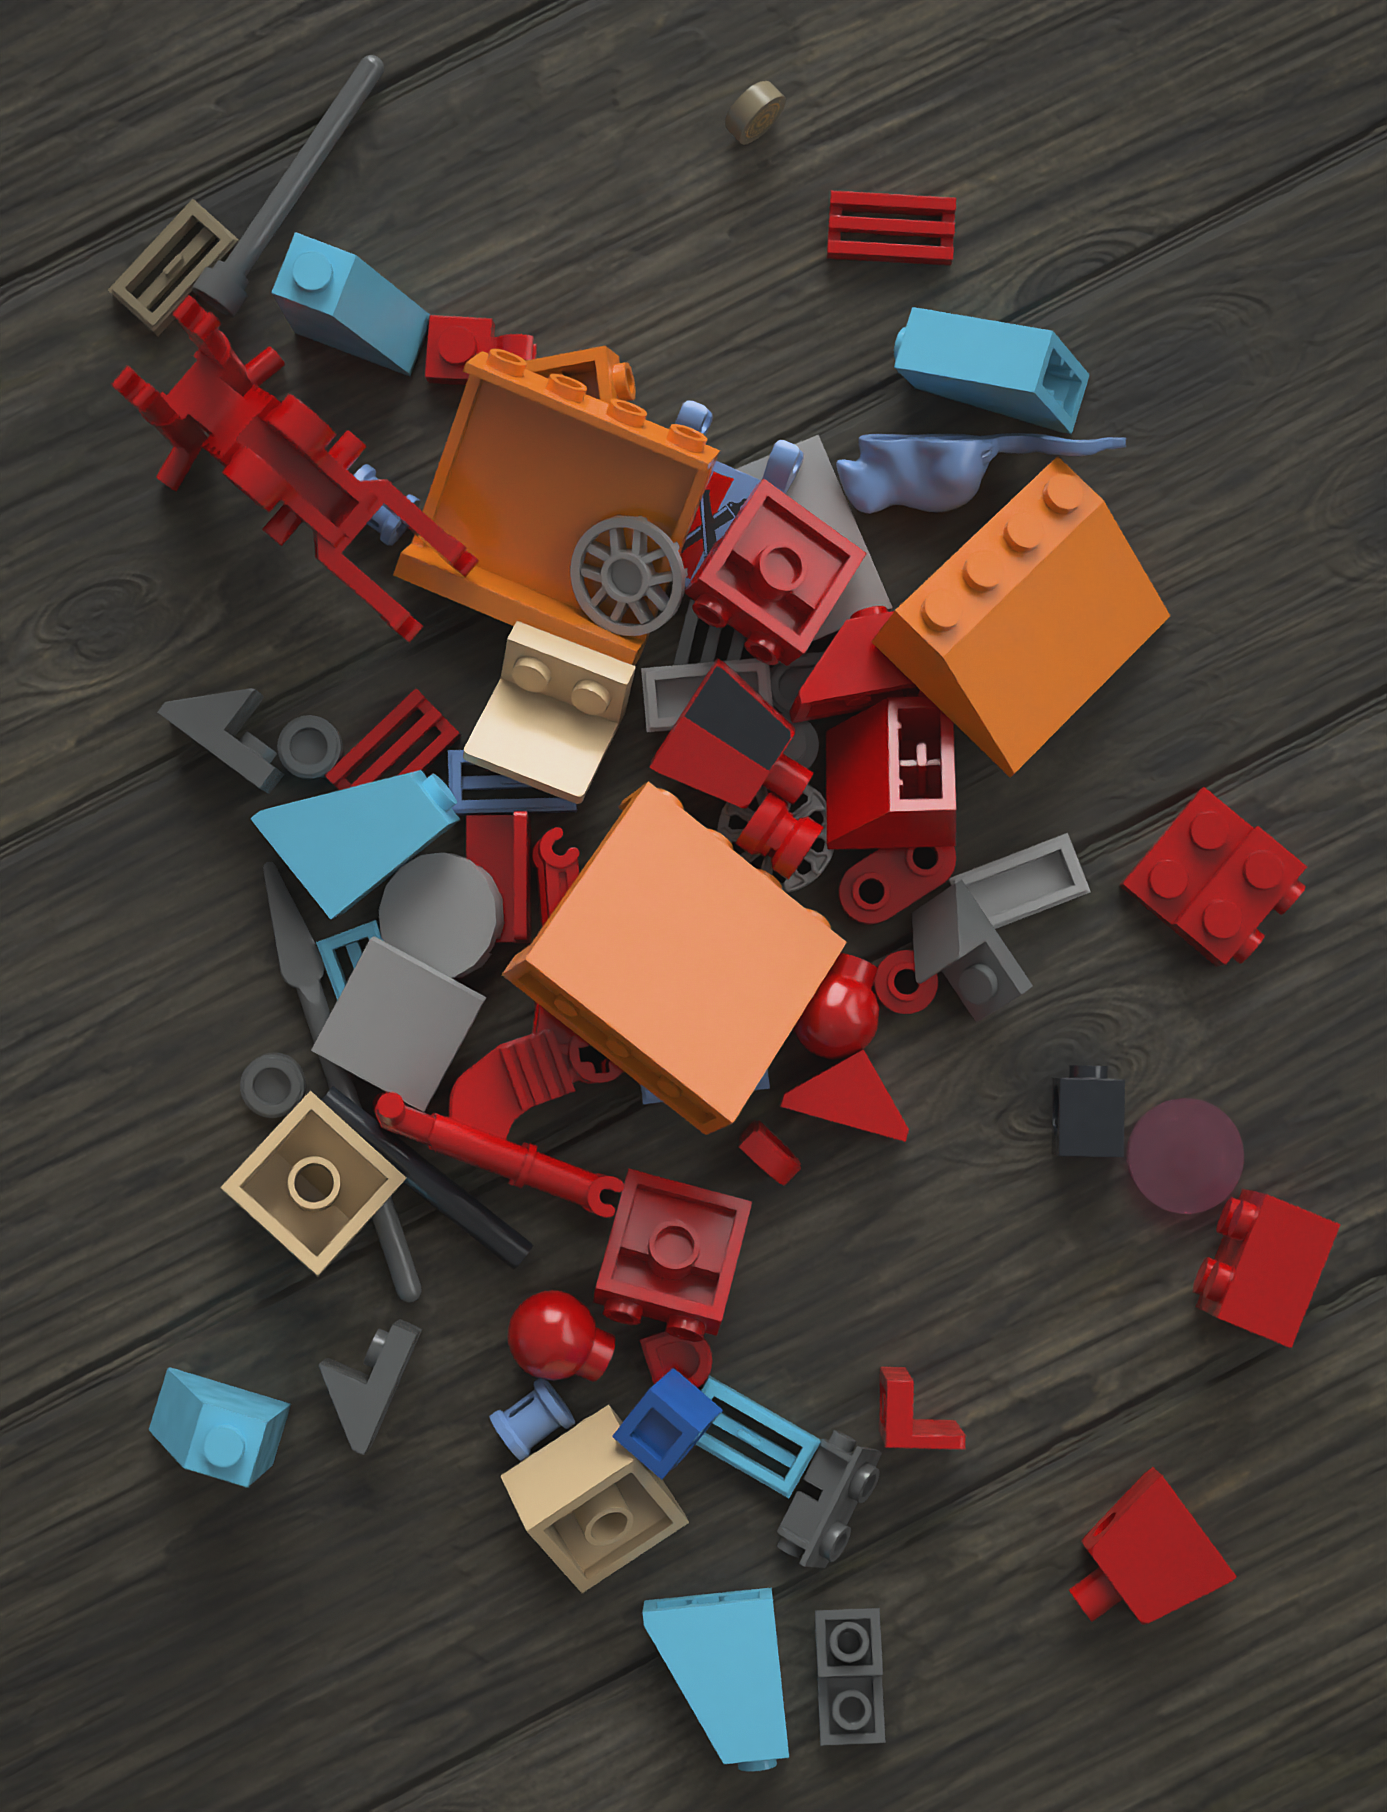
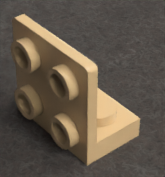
M516 621L507 638L501 678L464 747V760L575 804L582 803L625 715L636 666Z

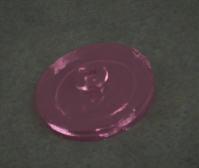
M1179 1098L1159 1103L1149 1109L1138 1120L1129 1137L1127 1165L1135 1186L1151 1203L1171 1212L1191 1214L1203 1212L1217 1206L1234 1190L1243 1170L1244 1150L1237 1128L1224 1112L1214 1105L1201 1100Z

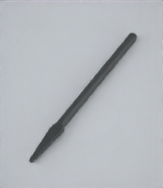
M266 862L263 865V874L280 974L289 986L296 988L315 1044L331 1014L320 982L325 966L320 952L277 867L273 862ZM318 1055L329 1090L334 1086L362 1108L351 1073ZM391 1196L372 1217L397 1295L403 1302L411 1303L419 1299L422 1287Z

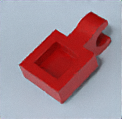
M430 315L425 378L428 383L466 385L470 374L463 371L465 364L483 351L489 354L491 349H500L513 353L527 361L536 359L537 344H533V336L505 334L494 337L495 324L492 318Z

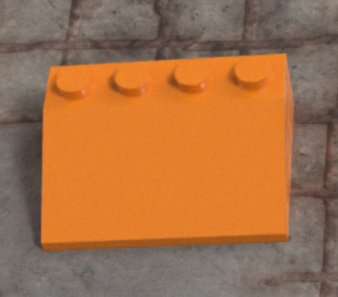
M1057 456L893 612L871 642L1011 778L1170 617V614L1104 500Z

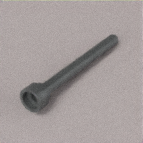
M367 55L360 61L226 261L218 260L213 268L205 267L192 286L193 292L217 311L234 318L247 299L248 295L244 291L250 283L246 278L247 274L384 72V64L379 57Z

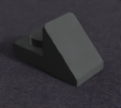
M242 689L168 701L157 712L266 793L270 794L284 776V773L270 764L278 753L248 731L244 733L240 740L235 738L264 697L256 689Z
M962 879L912 912L915 978L918 985L942 970L976 1023L1033 987Z
M401 1319L392 1324L389 1332L379 1328L363 1363L373 1368L370 1376L330 1358H326L319 1363L321 1374L353 1451L365 1455L372 1447L421 1335L422 1328Z

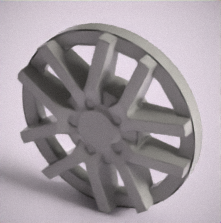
M616 515L597 523L580 538L571 559V584L579 605L593 622L605 630L618 635L639 636L658 629L678 611L684 595L685 577L688 576L687 568H684L678 552L680 546L678 542L673 543L660 528L647 521V518L641 515L638 517ZM623 527L634 529L632 549H627ZM609 530L610 547L595 541L600 533ZM647 535L661 548L648 553ZM589 552L603 560L602 568L584 564L586 553ZM667 556L672 571L655 572L652 561ZM584 577L602 583V587L592 599L584 584ZM673 581L672 593L669 599L659 584ZM608 595L618 601L610 617L606 616L598 608ZM645 595L662 612L657 618H654L644 600ZM629 606L641 624L621 622Z

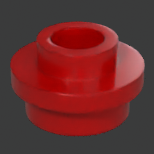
M902 950L894 952L883 959L878 966V972L874 980L876 995L880 1002L893 1012L900 1014L919 1012L926 1008L934 999L938 988V976L935 974L918 985L912 994L900 993L895 987L894 979L901 970H910L915 973L914 951Z

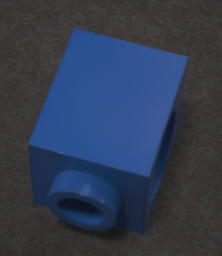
M673 1368L647 1391L612 1437L662 1480L687 1456L723 1410Z

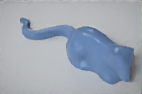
M1028 433L988 436L965 434H867L859 437L860 458L857 461L838 460L836 467L844 492L850 503L858 511L870 514L888 506L904 505L927 512H946L963 506L975 496L989 462L997 453L1020 454L1040 452L1048 455L1086 456L1105 449L1126 447V438L1107 437L1092 440H1071Z

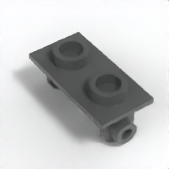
M837 1430L833 1431L829 1440L822 1439L803 1480L823 1490L819 1500L817 1501L802 1491H797L777 1530V1533L781 1535L777 1544L779 1549L797 1558H800L805 1549L799 1562L804 1567L826 1568L829 1561L834 1562L841 1555L850 1538L851 1528L847 1524L858 1502L863 1503L869 1498L879 1479L880 1471L876 1468L882 1452L876 1449L857 1446L853 1453L852 1451L857 1441Z

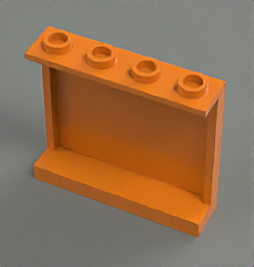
M491 349L489 354L482 351L465 364L463 371L470 375L423 508V512L448 535H452L466 546V550L474 555L479 562L464 577L414 534L412 543L400 553L393 576L512 626L515 625L516 621H519L634 666L642 655L650 633L639 636L618 635L600 627L586 615L574 595L571 584L570 565L574 549L584 533L597 523L616 515L633 517L641 515L647 518V521L660 528L673 543L678 542L680 546L678 552L680 554L720 450L706 445L707 437L692 428L672 424L670 429L646 420L647 412L635 404L619 399H611L608 404L585 394L587 387L575 379L560 374H551L548 379L526 370L527 362L513 353L500 349ZM623 527L627 549H632L634 529ZM609 530L600 533L595 541L610 547ZM647 535L648 553L661 548ZM587 552L584 564L602 568L604 561ZM667 556L652 561L655 572L672 571ZM584 577V584L592 599L602 587V583ZM669 582L659 584L664 592H666ZM608 595L598 608L606 616L610 617L618 601ZM645 595L644 600L652 615L656 618L659 609ZM629 606L621 622L641 624Z
M648 781L621 802L619 808L623 812L531 945L514 956L502 976L703 1134L707 1135L735 1121L847 942L831 930L830 923L825 917L814 910L804 908L785 893L780 882L773 875L753 867L733 850L730 841L724 835L715 830L705 828L684 811V807L677 797L666 790L656 788Z

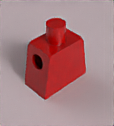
M1152 1467L1138 1479L1082 1539V1544L1099 1567L1071 1587L1069 1592L1091 1622L1121 1600H1124L1140 1623L1144 1625L1230 1583L1237 1576L1163 1475Z

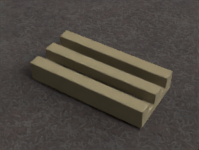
M192 199L108 291L158 337L175 319L172 313L188 295L192 298L196 297L192 286L205 267L213 268L218 260L225 262L239 240L199 203ZM199 221L204 228L180 254L174 257L155 281L136 299L131 293ZM216 238L220 240L153 313L149 310L207 247Z

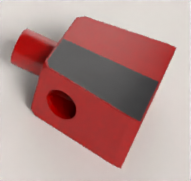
M719 658L716 659L650 764L651 769L662 775L744 809L749 806L761 786H764L793 805L813 775L812 771L783 753L795 735V727Z

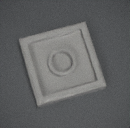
M373 936L363 951L311 1051L386 1092L398 1093L404 1102L424 1112L428 1108L487 997Z

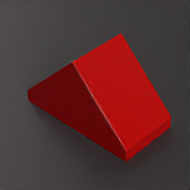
M864 1049L783 1093L779 1105L786 1109L905 1142L909 1131Z

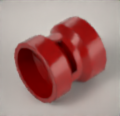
M771 791L756 810L735 844L750 855L759 853L765 857L768 855L772 858V870L789 880L824 827L810 817H803L798 820L794 818V814L788 810L787 802Z

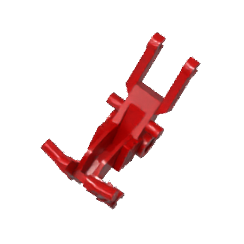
M188 295L172 315L189 335L190 340L199 348L193 355L197 361L168 395L163 392L159 393L129 366L111 384L173 446L156 478L177 492L201 449L204 448L225 467L222 474L267 513H270L278 502L282 504L280 509L262 528L270 538L280 546H283L303 522L313 531L315 559L373 608L390 628L410 643L424 626L342 554L344 549L383 505L462 576L466 577L479 560L466 550V546L452 535H448L387 479L359 481L348 469L367 448L366 445L347 430L327 452L325 448L336 436V433L319 416L291 394H288L280 402L273 395L259 387L286 365L278 353L268 346L244 365L231 348L228 338L223 332L218 330L221 322L212 313H207L194 298Z
M559 827L546 832L533 846L531 851V862L537 874L541 929L579 875V850L577 848L567 849L566 853L562 856L556 855L552 850L554 843L563 836V830ZM535 1001L532 1034L498 1045L457 1079L450 1093L449 1118L437 1113H432L431 1116L404 1105L403 1098L395 1092L380 1093L372 1101V1109L381 1128L424 1143L430 1150L509 1178L508 1184L518 1188H522L525 1184L578 1204L586 1211L602 1217H612L615 1214V1208L611 1204H603L601 1202L600 1193L603 1189L622 1192L625 1186L621 1180L609 1175L592 1173L537 1152L536 1145L525 1142L522 1145H518L506 1140L515 1119L533 1106L574 1092V1082H608L617 1078L623 1072L621 1068L609 1059H603L598 1063L599 1073H595L594 1065L591 1062H580L579 1048L587 1047L589 1043Z

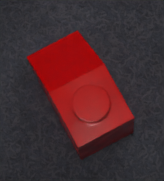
M872 606L853 613L850 619L844 622L799 690L789 711L792 723L863 711L888 697L918 696L921 690L871 642L894 611L888 612L885 606Z

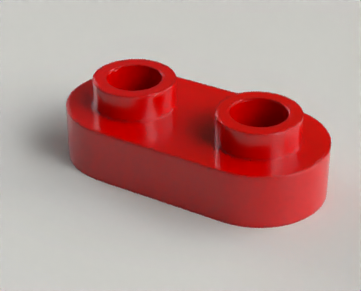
M917 847L878 849L849 868L842 877L838 889L841 908L849 918L860 924L875 925L888 920L949 879L956 865L955 847H930L936 854V863L930 869H921L915 865L913 852ZM874 880L881 885L883 896L878 903L868 904L861 899L859 887L864 881Z

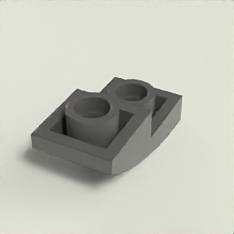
M880 1608L815 1610L820 1746L885 1743Z

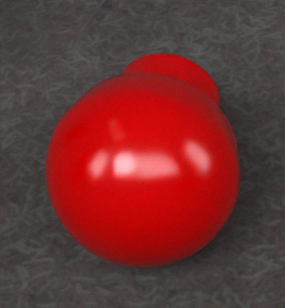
M840 952L793 1027L797 1038L806 1049L823 1058L843 1059L854 1055L869 1045L878 1030L880 1010L876 995L871 990L878 972V968L875 965L861 958Z
M542 1291L528 1297L517 1307L508 1326V1345L511 1355L522 1370L537 1378L555 1381L569 1378L575 1374L591 1382H596L609 1365L615 1348V1336L596 1327L595 1320L588 1307L573 1295L563 1291Z

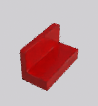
M514 811V815H466V859L471 860L477 866H481L492 876L503 898L504 927L500 939H496L495 943H531V816L527 811Z
M880 1367L879 1433L886 1448L965 1449L966 1435L957 1421L913 1419L914 1380L906 1367Z

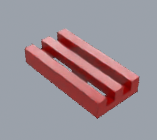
M831 190L827 258L951 266L954 251V220L957 198ZM842 211L941 217V222L842 216ZM841 232L940 238V246L840 241Z
M415 688L326 773L325 777L339 790L377 781L435 725L441 734L398 775L418 770L424 772L462 735ZM419 709L424 716L351 784L346 777Z

